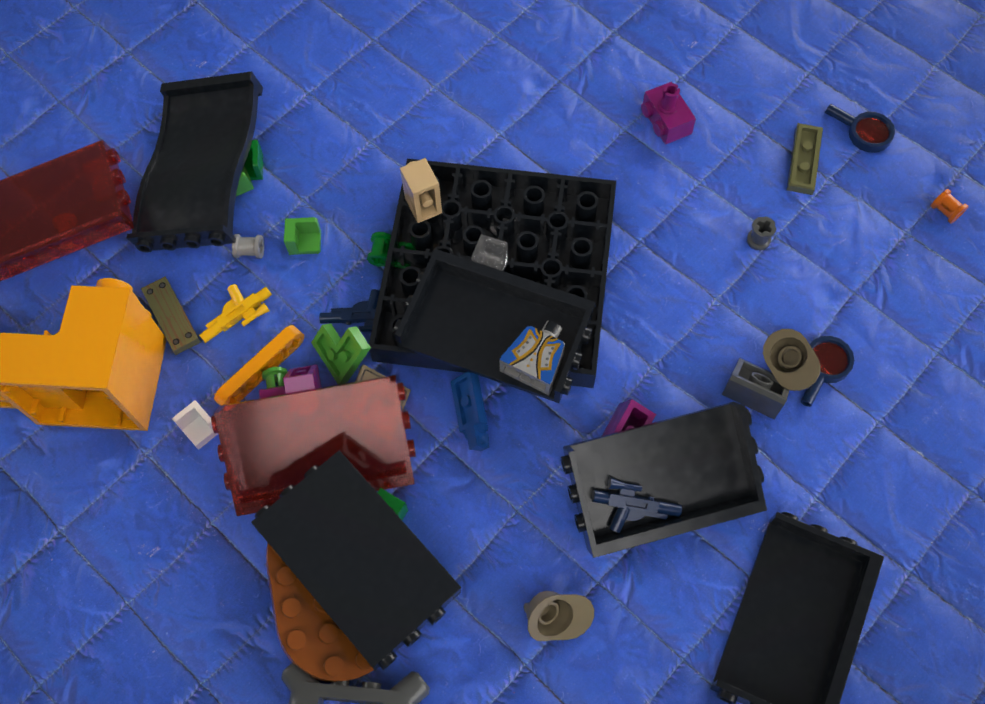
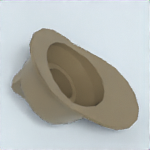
M781 329L773 332L767 338L763 345V356L775 379L783 388L790 391H801L809 388L817 381L821 369L819 359L807 339L800 332L793 329Z
M545 590L539 592L529 603H525L523 606L528 619L527 630L536 641L577 638L587 631L594 619V607L591 601L585 596L577 594H559L554 591Z

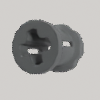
M769 217L756 218L752 223V230L747 236L748 245L752 249L760 251L768 248L771 243V237L776 232L775 222Z

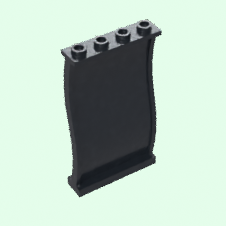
M252 71L161 84L160 92L164 100L160 133L137 194L132 233L127 234L126 237L139 251L148 253L152 252V250H175L176 248L186 247L199 248L200 246L209 245L223 246L224 244L236 242V238L233 235L236 192L253 140L258 96H262L263 91L262 85Z

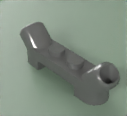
M293 663L284 669L281 677L291 692L289 704H324V700L360 704H418L430 692V687L419 673L411 671L390 690L381 689V684L375 682H362V687L349 686L350 681L323 684Z

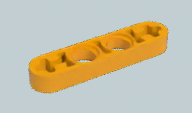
M294 325L287 326L217 390L214 395V401L224 410H230L263 381V371L271 367H278L302 344L305 338L304 334Z

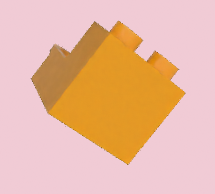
M102 278L97 281L96 287L71 285L58 333L51 335L47 330L44 331L43 335L0 333V408L18 409L36 425L148 431L167 339L152 319L151 313L144 308L133 293L132 286L128 283L113 278Z

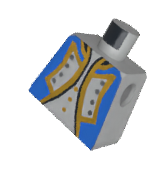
M550 320L545 323L541 331L532 326H527L501 356L500 372L550 395L564 355L565 343L557 339L562 331L561 326Z

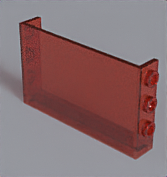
M101 140L0 180V281L134 228L128 206L131 204V200L123 186L126 180L119 169L120 157L115 148H110Z
M396 375L219 406L214 412V416L211 417L213 432L219 434L221 444L218 445V456L220 462H225L227 473H224V483L226 490H231L236 516L257 513L265 505H273L280 499L279 495L284 489L290 485L296 486L304 479V474L311 467L322 465L339 450L375 491H379L380 488L385 490L415 484L411 458L416 457L414 440H408L406 429H411L409 412L402 411L401 401L406 400L403 383H397Z

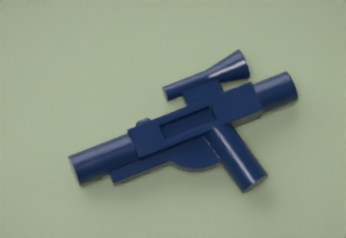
M372 289L369 301L358 302L352 308H331L330 313H320V324L346 323L350 325L351 323L365 322V326H359L360 332L372 331L380 291Z
M611 477L608 480V489H620L619 493L593 490L592 502L618 507L609 529L617 533L621 532L626 520L637 521L644 516L667 519L668 515L680 517L682 513V505L658 501L650 496L648 498L635 496V491L641 492L642 486L624 483Z

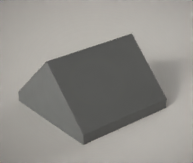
M739 358L722 395L775 419L787 400L789 390L783 388L771 372Z

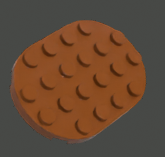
M267 542L266 567L276 632L280 645L289 660L301 670L311 675V677L327 682L351 681L372 672L373 669L367 660Z

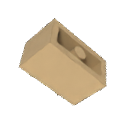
M426 158L409 162L406 166L401 167L400 172L404 196L417 223L442 214L439 182Z

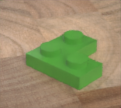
M331 323L323 324L311 342L338 385L349 381L371 349L357 326L347 328L342 338H340Z

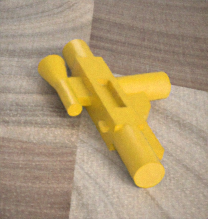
M236 284L230 285L227 291L231 300L224 305L219 316L205 325L207 329L199 334L200 338L206 344L219 333L227 331L243 318L245 320L241 324L245 327L257 317L270 312L269 308L262 303L272 295L268 288L264 287L256 294L252 293L244 299Z

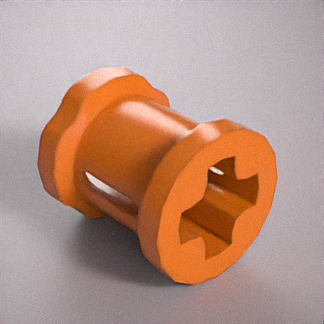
M946 189L933 201L930 207L933 209L937 208L948 218V222L952 224L969 206L966 203H960L951 195L952 191Z

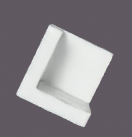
M196 400L172 418L198 450L221 432Z

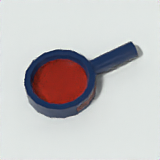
M832 104L825 111L826 114L850 126L849 138L860 150L872 153L883 151L890 145L895 135L893 123L883 114L864 112L854 117Z
M821 336L811 342L810 346L819 359L821 369L817 381L807 388L801 400L804 406H812L823 383H837L845 379L853 369L855 361L853 351L840 338Z

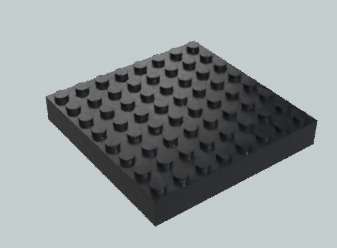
M407 158L406 165H407L409 162L418 161V159H408V158ZM427 161L439 182L442 214L417 223L405 199L402 184L369 341L371 347L369 352L372 361L467 372L397 346L395 335H393L397 320L402 319L406 312L404 308L408 296L413 295L417 288L416 280L418 274L421 271H425L434 250L438 249L594 301V314L589 328H592V333L588 344H582L579 352L583 353L578 370L572 369L570 378H573L572 386L594 388L616 181ZM491 226H494V229L497 231V235L493 234L490 231ZM399 242L411 243L416 250L405 249V246H401L400 249ZM395 262H400L401 266H405V263L410 266L403 269L395 267Z

